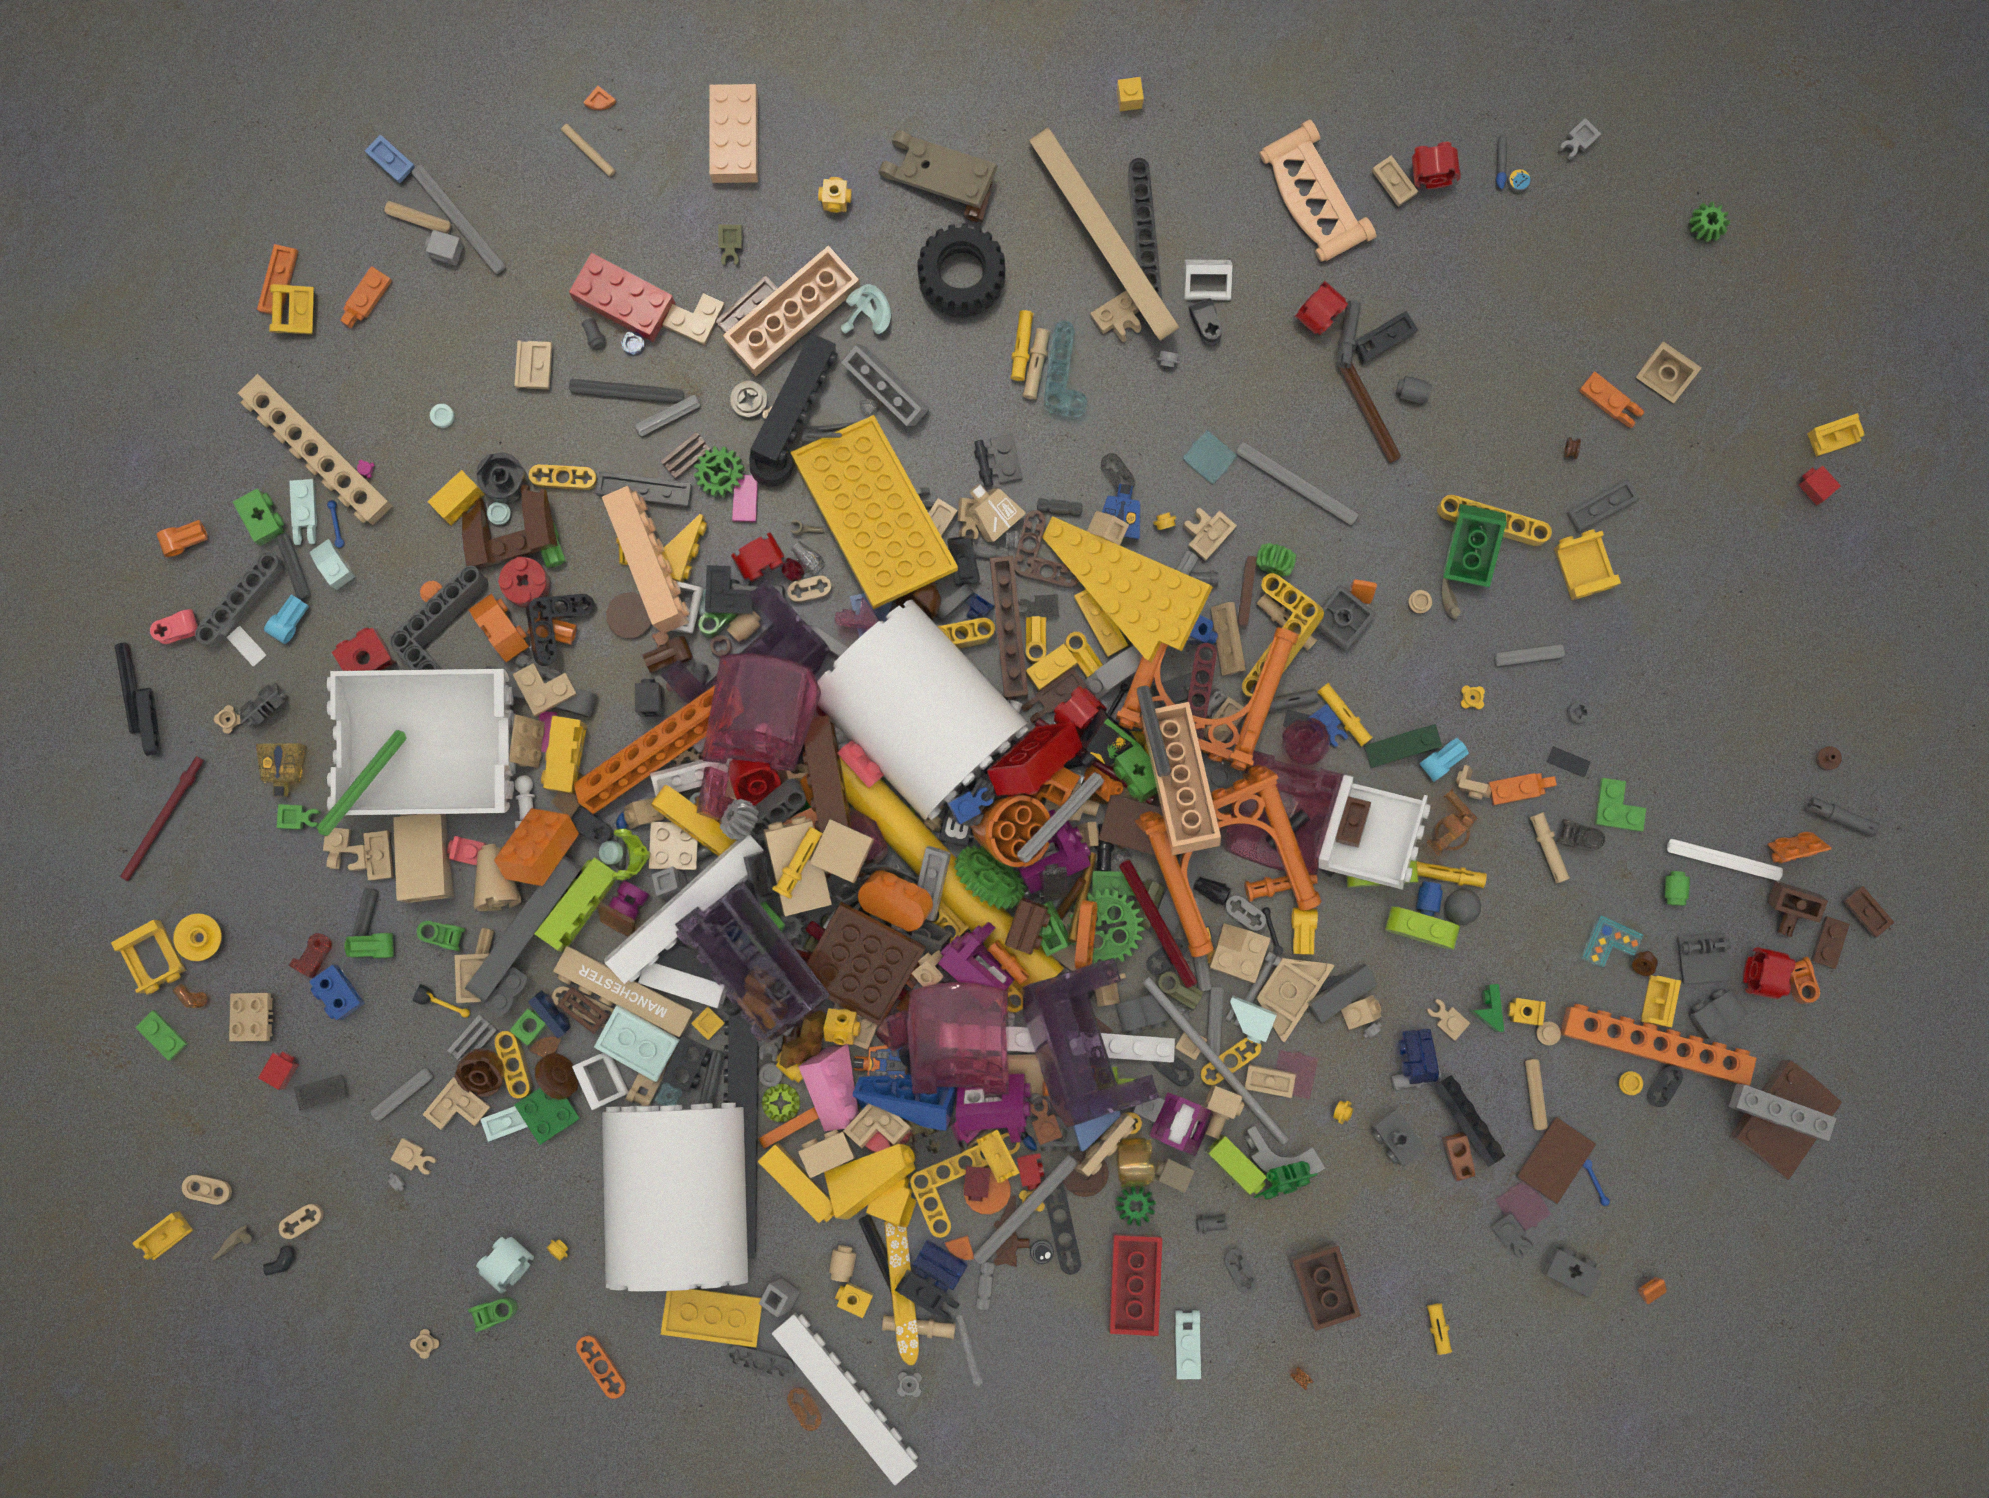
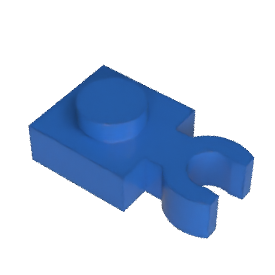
M1328 704L1307 718L1321 737L1328 734L1329 743L1334 748L1338 746L1335 741L1336 735L1341 736L1344 741L1348 738L1346 732L1338 730L1336 727L1341 721Z
M987 787L979 788L975 792V796H972L971 792L968 791L947 803L958 824H962L980 814L978 806H988L993 803L992 798L983 801L981 798L982 793L988 790Z

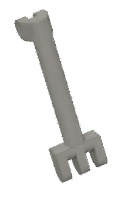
M1268 951L1264 959L1265 963L1258 974L1256 982L1252 984L1244 1000L1251 1003L1254 1002L1273 966L1277 967L1280 963V957ZM1233 1007L1229 1010L1225 1020L1230 1021L1235 1014ZM1237 1017L1233 1023L1236 1026L1239 1025Z

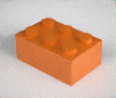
M531 808L494 861L505 879L543 886L579 833L568 814Z

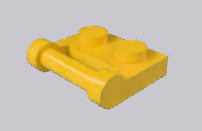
M270 285V292L273 293L272 324H269V332L312 335L314 287ZM284 293L289 294V325L281 324L282 294Z

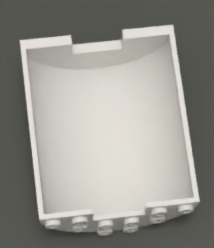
M909 600L903 604L905 608L902 609L899 605L889 612L886 616L888 619L886 622L878 621L834 662L833 667L835 669L832 672L828 670L817 682L819 688L816 689L814 687L809 697L826 715L833 719L834 724L850 741L853 740L863 748L868 758L879 766L884 777L926 821L928 818L933 820L942 811L939 807L945 802L948 803L959 795L957 792L960 789L959 787L962 784L966 787L976 777L974 773L979 768L984 770L993 762V755L1005 753L1011 747L1009 742L1015 736L1018 739L1021 738L1029 730L1026 727L1029 723L913 600Z
M504 669L330 671V677L327 678V689L330 691L327 713L331 715L332 720H336V726L333 727V738L337 740V750L333 751V762L337 764V767H331V773L327 775L328 787H331V796L327 799L328 811L337 803L395 730H400L406 734L407 739L345 815L506 813L510 807L507 799H512L514 792V782L510 781L511 776L516 774V763L509 762L515 714L513 710H510V705H513L514 698L512 687L506 685V682H509L507 672Z
M712 1103L693 1104L691 1109L682 1110V1105L660 1106V1110L659 1106L606 1107V1112H602L606 1288H610V1290H626L628 1288V1291H675L694 1289L697 1286L706 1289L725 1286L728 1283L730 1286L748 1283L744 1107H736V1103H721V1108H713Z

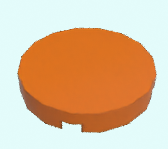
M990 1168L988 1198L983 1197V1201L980 1202L968 1200L969 1196L964 1197L972 1210L980 1214H993L999 1212L1007 1205L1011 1186L1008 1179L998 1183Z

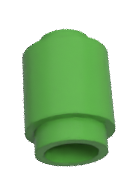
M1671 871V876H1666L1665 899H1667V905L1686 906V901L1689 900L1690 877H1686L1685 872Z

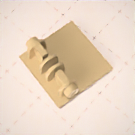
M520 715L514 716L509 762L517 763L518 766L539 768L545 722Z
M651 822L649 869H667L673 866L678 870H696L698 841L673 822Z
M271 993L230 994L229 1041H270V1036H273L272 1024H268V1022H273V1019H268V1015H273V1012H269V1010H272L273 998H271Z

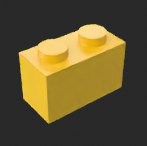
M1062 644L1028 668L1026 676L1037 692H1039L1067 671L1075 668L1078 662L1065 644Z

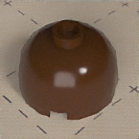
M932 582L897 598L895 602L897 607L900 605L903 609L905 608L903 604L906 601L913 600L933 620L939 612L941 596L935 583Z
M478 1048L463 1056L457 1065L455 1078L458 1085L464 1091L469 1093L471 1090L477 1093L476 1096L480 1097L491 1096L502 1085L505 1068L497 1053L489 1049Z

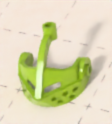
M627 829L614 830V835L622 838L627 845L629 864L626 871L619 870L618 873L612 874V878L616 880L630 879L641 870L650 858V852L643 846L638 836L632 835V831Z

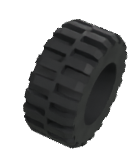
M962 223L960 228H955V224L948 225V230L946 231L942 228L937 230L936 236H930L926 240V246L921 248L917 264L920 289L926 295V300L931 305L935 304L938 311L943 312L946 310L949 316L954 317L956 313H961L962 317H968V313L971 312L977 315L981 313L982 308L988 309L991 307L993 300H997L1000 296L1001 288L1004 287L1005 257L1004 253L1001 252V246L998 241H993V236L988 231L984 234L981 227L975 225L974 229L968 228L966 223ZM956 253L971 254L982 263L983 276L978 283L971 287H952L941 278L940 266L942 262L950 255Z

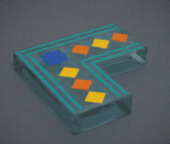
M1599 915L1581 959L1604 968L1612 948L1634 957L1644 934Z

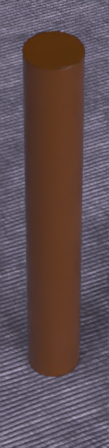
M1081 877L1077 879L1057 909L1061 920L1085 886V879Z

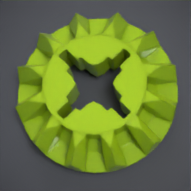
M787 1084L771 1086L763 1095V1111L773 1121H788L799 1110V1095L793 1087ZM780 1092H782L783 1100L791 1102V1104L783 1106L782 1114H780L777 1105L771 1104V1102L779 1099Z

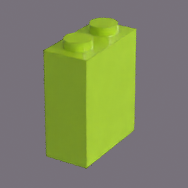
M1220 1135V1138L1216 1139L1205 1150L1249 1195L1252 1193L1257 1194L1266 1185L1264 1180L1267 1177L1226 1136Z

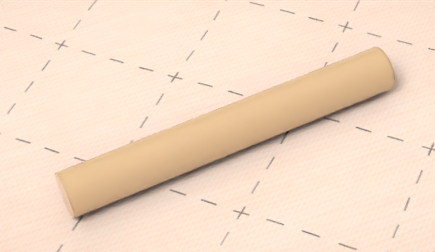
M568 124L561 128V131L609 177L615 174L616 170Z

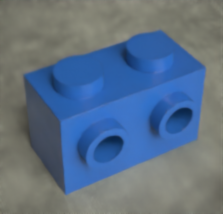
M331 965L309 981L313 986L310 988L311 992L318 1000L322 999L326 1005L324 1010L331 1019L343 1020L365 1004L339 965Z

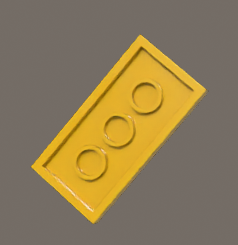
M702 1289L667 1291L660 1335L757 1347L762 1306L759 1304L761 1297Z

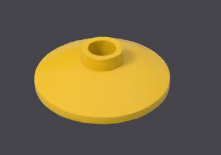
M191 914L178 923L174 931L173 940L175 948L181 956L191 961H203L217 952L221 944L222 933L218 923L212 917L205 914ZM202 933L204 939L203 941L198 942L197 935Z

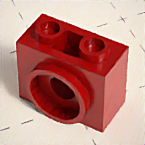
M367 627L356 633L357 637L350 641L344 640L336 645L337 649L332 651L333 656L343 671H383L396 663L380 634L374 628L369 629ZM364 654H369V662L362 665L360 662L361 657Z

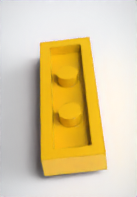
M1087 589L1074 595L1075 601L1107 658L1128 647L1118 626Z

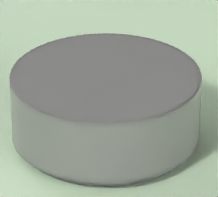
M767 1063L760 1068L758 1077L764 1086L773 1087L781 1082L783 1073L776 1067L775 1063Z

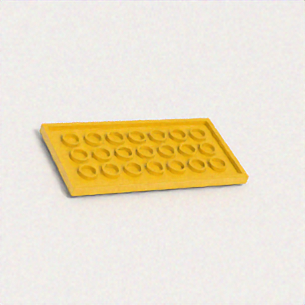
M874 415L834 432L841 433L842 437L821 438L790 452L798 471L873 609L958 571L956 562Z

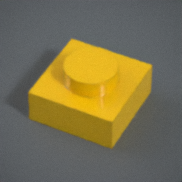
M708 1006L691 1024L707 1040H710L725 1022Z

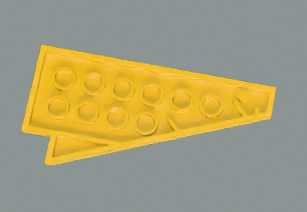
M1052 516L1042 538L1143 657L1152 662L1161 642L1182 651L1213 587Z

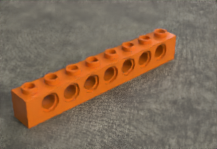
M724 679L576 781L574 787L578 803L592 814L596 813L644 780L650 773L657 771L744 710L738 692Z
M1574 1004V1007H1566L1560 1030L1563 1036L1748 1086L1751 1084L1757 1058L1749 1056L1750 1051L1736 1048L1735 1052L1726 1049L1727 1045L1712 1042V1045L1703 1043L1704 1039L1690 1035L1689 1039L1680 1037L1681 1032L1666 1029V1033L1657 1030L1658 1026L1649 1023H1643V1026L1634 1024V1019L1620 1016V1020L1611 1018L1612 1013L1597 1010V1014L1588 1011L1589 1007L1580 1004ZM1587 1018L1594 1022V1028L1590 1032L1584 1027V1022ZM1611 1024L1617 1029V1034L1613 1038L1607 1033V1029ZM1633 1031H1637L1640 1035V1040L1637 1044H1634L1630 1039ZM1657 1037L1663 1042L1660 1050H1656L1653 1044ZM1679 1044H1683L1686 1048V1052L1682 1057L1677 1053ZM1703 1050L1707 1051L1709 1055L1706 1063H1703L1700 1059V1053ZM1727 1056L1732 1061L1729 1069L1723 1066V1060Z

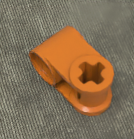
M1807 956L1803 957L1802 960L1795 962V969L1791 973L1789 983L1791 984L1794 1000L1800 1004H1807L1819 998L1820 988L1810 959ZM1804 986L1810 990V997L1808 999L1802 995V988Z

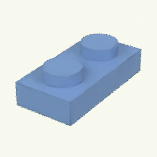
M381 135L365 150L366 154L399 184L415 168L412 162Z

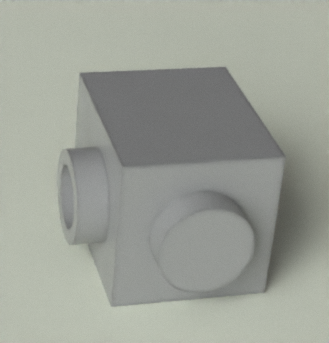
M781 1278L769 1283L759 1304L771 1314L779 1317L791 1311L801 1291Z

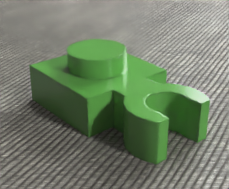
M278 804L277 828L303 830V823L310 827H317L319 823L311 822V816L313 814H320L321 811L309 809L304 812V806Z

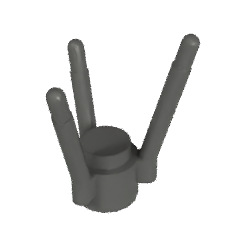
M857 422L804 428L802 444L805 446L821 438L842 437L841 433H823V431L843 429Z

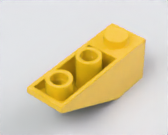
M701 514L664 547V552H661L664 559H668L673 572L670 575L673 581L676 580L677 582L684 583V580H688L690 577L692 566L689 565L692 557L696 558L700 548V545L697 544L700 535L704 536L707 528L706 519Z

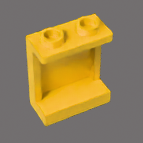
M1595 529L1581 533L1582 537L1573 539V536L1559 540L1560 544L1554 548L1572 601L1621 584L1619 575H1614L1602 541L1603 531L1595 532Z

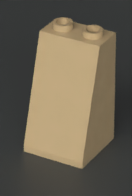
M400 814V817H393L397 901L413 903L454 897L450 854H447L449 842L446 814Z
M805 816L791 819L792 823L785 825L782 822L772 823L768 825V829L763 830L776 885L783 874V867H788L809 826L814 828L810 818L806 819ZM816 844L801 872L802 880L798 881L791 893L792 898L789 899L779 894L778 899L784 916L832 905L824 870L810 864L818 844Z

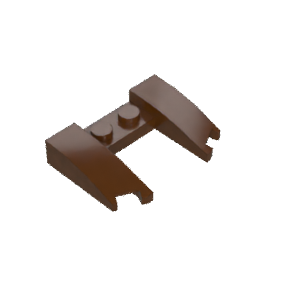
M521 485L525 530L491 539L484 501L482 498L475 500L476 506L468 513H462V538L466 566H474L477 569H481L558 546L547 490L541 488L540 492L537 493L530 491L531 486Z

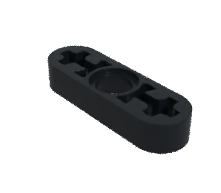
M150 687L137 689L136 701L143 751L146 756L158 755L161 752L154 694Z

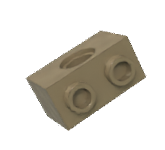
M1167 1157L1163 1161L1159 1160L1154 1170V1173L1157 1175L1155 1179L1183 1193L1186 1192L1195 1172L1193 1169Z

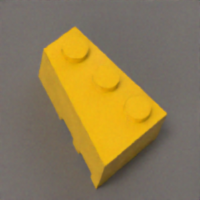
M552 716L549 745L545 755L546 770H543L541 776V784H544V789L575 795L574 783L578 780L587 725L581 720Z

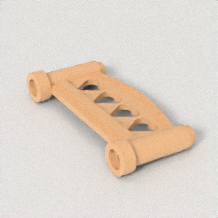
M1309 119L1303 122L1299 129L1262 148L1259 155L1264 164H1272L1280 194L1288 210L1304 232L1318 244V249L1315 250L1318 259L1323 262L1324 260L1328 261L1364 240L1369 242L1377 236L1372 223L1367 217L1357 221L1313 145V143L1320 140V135L1315 124ZM1296 160L1304 161L1298 174L1295 177H1291L1288 174V169L1283 165L1284 161ZM1296 180L1316 181L1309 194L1301 196L1299 193L1300 188H1297L1294 184ZM1308 199L1327 200L1319 215L1313 216L1311 214V208L1306 206ZM1319 219L1338 220L1330 235L1322 233V227L1317 225Z

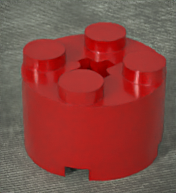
M1441 142L1437 146L1429 148L1428 146H1419L1414 149L1415 153L1411 159L1416 187L1421 188L1420 184H1425L1426 189L1442 188L1452 185V180L1455 178L1457 181L1461 179L1458 150L1452 147L1451 142Z
M1326 281L1319 286L1320 288L1312 293L1294 316L1314 334L1318 333L1319 335L1323 331L1325 332L1333 323V320L1330 318L1332 316L1335 318L1348 305L1345 301L1346 298Z
M771 532L767 533L769 538L764 540L761 536L740 548L738 556L735 553L731 555L745 580L750 579L751 582H754L764 576L762 571L769 567L773 571L784 564L782 559L785 558V555Z
M516 557L509 561L501 570L498 580L500 589L504 596L514 605L526 608L533 599L548 596L550 592L548 573L535 560L527 557ZM522 580H527L529 584L525 586L521 582Z
M1078 686L1071 693L1072 698L1066 703L1061 702L1053 712L1056 714L1054 716L1056 724L1074 722L1077 733L1081 738L1098 711L1103 709L1106 712L1107 708L1087 688L1083 689L1081 686Z
M762 750L742 754L732 759L729 763L728 777L737 800H747L756 806L781 785L773 760Z
M1760 947L1754 948L1752 951L1756 953L1753 957L1748 956L1744 967L1743 983H1748V989L1745 988V991L1749 994L1771 999H1780L1782 996H1788L1791 990L1789 981L1791 973L1795 969V960L1791 959L1787 953Z

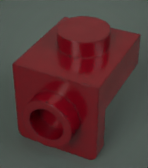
M966 1166L964 1196H969L968 1200L982 1202L983 1197L988 1198L990 1168Z

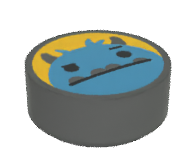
M1522 168L1513 170L1507 178L1509 189L1515 193L1526 191L1531 184L1530 173Z

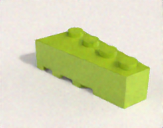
M595 857L592 861L589 859L581 869L582 874L578 879L575 878L567 888V893L558 900L552 912L534 933L557 951L564 952L566 946L571 945L617 881L612 878V874L617 872Z

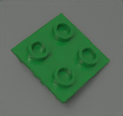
M541 1088L514 1105L539 1145L580 1119L568 1099L558 1100L551 1098Z
M1304 1161L1272 1168L1266 1175L1268 1181L1272 1183V1187L1254 1196V1198L1264 1196L1265 1200L1277 1197L1278 1193L1281 1192L1284 1195L1297 1191V1188L1310 1184L1309 1179L1318 1174H1310V1165Z

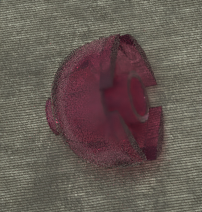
M1309 718V721L1303 722L1301 719L1296 720L1285 729L1282 735V745L1286 754L1292 761L1298 764L1312 765L1318 763L1328 753L1330 746L1329 734L1326 726L1318 719Z

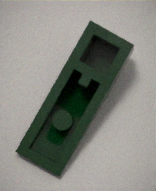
M1436 724L1365 745L1364 748L1370 768L1438 750L1442 747Z

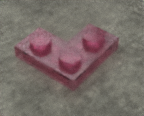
M711 766L704 768L696 813L717 821L721 820L728 805L734 801V799L725 796L729 776L727 772Z

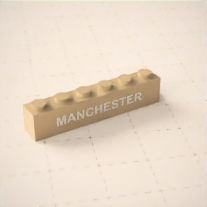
M566 946L553 971L559 974L557 979L569 985L572 981L580 985L578 990L590 996L592 992L601 996L599 1001L609 1006H612L613 1003L620 1005L651 1024L662 1028L674 1037H682L695 1014L689 1008L643 984H639L635 980L633 982L627 981L624 984L608 966L569 946Z

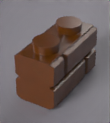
M1022 897L1004 945L1027 954H1032L1034 949L1039 950L1043 937L1039 936L1042 927L1047 928L1051 914L1047 913L1049 907Z

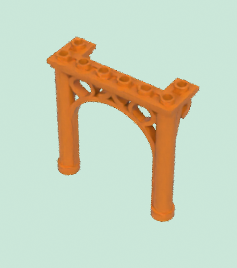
M1276 628L1273 636L1274 639L1249 703L1242 710L1220 719H1205L1192 715L1196 730L1205 729V725L1211 726L1207 734L1210 742L1198 738L1200 750L1209 755L1208 759L1218 763H1222V760L1230 762V767L1239 771L1252 767L1254 763L1252 754L1293 645H1296L1299 637L1298 634L1290 630ZM1161 642L1152 662L1146 660L1142 655L1124 705L1116 716V720L1120 721L1119 726L1130 730L1133 727L1142 730L1141 734L1145 735L1142 717H1140L1141 707L1137 688L1145 685L1150 688L1153 679L1159 696L1152 697L1153 702L1163 701L1166 706L1175 705L1167 696L1160 678L1161 662L1168 645ZM1247 714L1239 735L1237 728L1232 722ZM1226 725L1233 733L1232 741L1229 743L1217 741L1213 737L1214 728ZM1235 745L1234 751L1227 749Z
M1256 765L1248 769V772L1243 774L1244 779L1235 781L1233 786L1227 789L1219 788L1212 791L1211 797L1215 814L1218 818V827L1244 823L1258 826L1267 831L1275 842L1299 910H1309L1318 906L1322 901L1319 893L1314 889L1277 789L1276 780L1279 779L1277 774L1265 766ZM1248 799H1255L1256 809L1250 816L1241 815L1239 813L1240 804ZM1232 803L1231 808L1235 816H1231L1229 812L1221 813L1217 809ZM1263 808L1265 809L1271 827L1263 821L1258 820L1259 816L1263 812ZM1145 812L1140 815L1139 819L1135 820V824L1148 835L1188 939L1190 954L1192 957L1206 955L1214 947L1187 878V867L1192 852L1182 853L1179 864L1176 855H1172L1164 817L1157 812Z

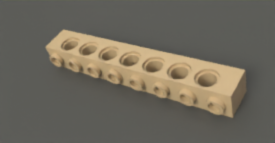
M257 374L238 392L243 398L240 403L250 412L254 409L259 414L257 419L266 428L270 425L275 430L273 435L282 444L287 441L292 446L289 451L297 459L303 457L308 462L305 465L306 468L314 475L319 473L324 478L321 482L331 492L335 489L340 494L337 498L347 508L352 505L357 510L354 515L361 522L365 523L368 521L374 525L392 507L260 375ZM269 399V405L266 408H261V403ZM286 415L285 421L282 424H277L278 417ZM302 431V436L298 440H293L294 433ZM318 447L317 454L309 456L310 449ZM333 462L334 469L330 472H325L326 465ZM347 478H350V485L346 488H342V481ZM367 494V500L363 504H358L359 496Z

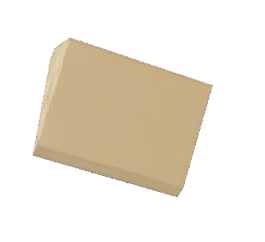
M1662 342L1651 354L1636 378L1672 403H1675L1702 367L1665 342Z

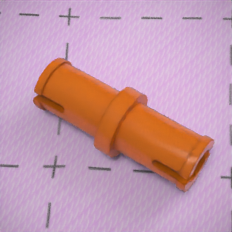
M999 940L987 949L1002 965L1000 968L1003 971L1006 970L1016 980L1018 985H1021L1030 976L1016 961L1017 957L1015 955L1012 956Z

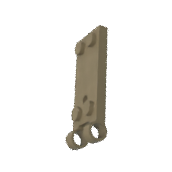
M901 130L896 131L892 143L901 149L908 150L901 168L891 162L883 161L878 171L881 176L980 209L998 169L995 163L912 137ZM929 162L930 165L928 168H922L923 163Z

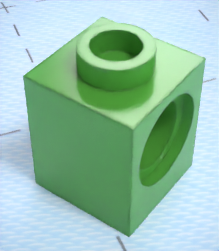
M527 1008L510 1029V1032L527 1046H532L547 1028V1025L535 1010ZM531 1018L537 1023V1027L533 1032H529L526 1029V1022Z

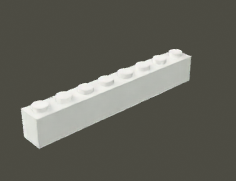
M751 835L746 836L744 840L739 839L735 841L604 958L605 964L624 984L627 981L633 982L640 976V970L646 964L651 966L659 958L658 954L664 948L666 950L670 949L677 942L676 938L682 932L684 934L688 933L695 926L694 921L700 916L702 918L706 917L713 910V904L718 900L720 902L725 900L731 894L729 890L736 884L740 886L748 879L743 857L764 851V849Z
M795 1312L772 1332V1335L886 1476L896 1485L917 1467V1454L910 1446L906 1448L901 1443L903 1438L894 1427L892 1429L889 1428L885 1423L887 1420L886 1416L879 1408L875 1410L870 1404L872 1399L866 1391H859L854 1385L857 1382L854 1376L848 1370L846 1372L842 1370L839 1366L841 1361L834 1352L829 1354L824 1347L826 1342L818 1333L814 1335L808 1328L811 1324L803 1314L799 1316Z

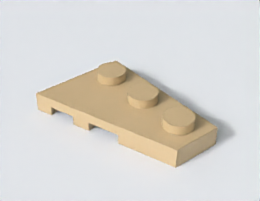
M1122 1113L1102 1134V1141L1091 1145L1086 1150L1085 1158L1081 1163L1078 1161V1165L1074 1169L1088 1177L1090 1174L1094 1175L1102 1166L1101 1161L1106 1156L1109 1157L1115 1152L1118 1147L1117 1143L1122 1137L1125 1138L1131 1133L1135 1120L1128 1114Z

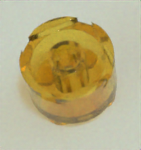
M1145 1137L1120 1139L1117 1143L1119 1154H1116L1119 1181H1121L1120 1188L1150 1186L1153 1178H1155L1154 1164H1149L1152 1154L1151 1140H1146Z

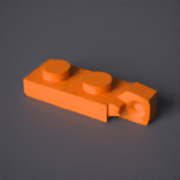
M371 266L345 303L346 305L343 308L345 313L340 321L347 327L352 328L357 319L362 321L364 317L367 318L391 284V278Z
M1533 773L1488 782V785L1492 789L1490 794L1492 804L1499 805L1539 797L1546 794L1545 788L1557 786L1555 776L1542 779L1541 773Z

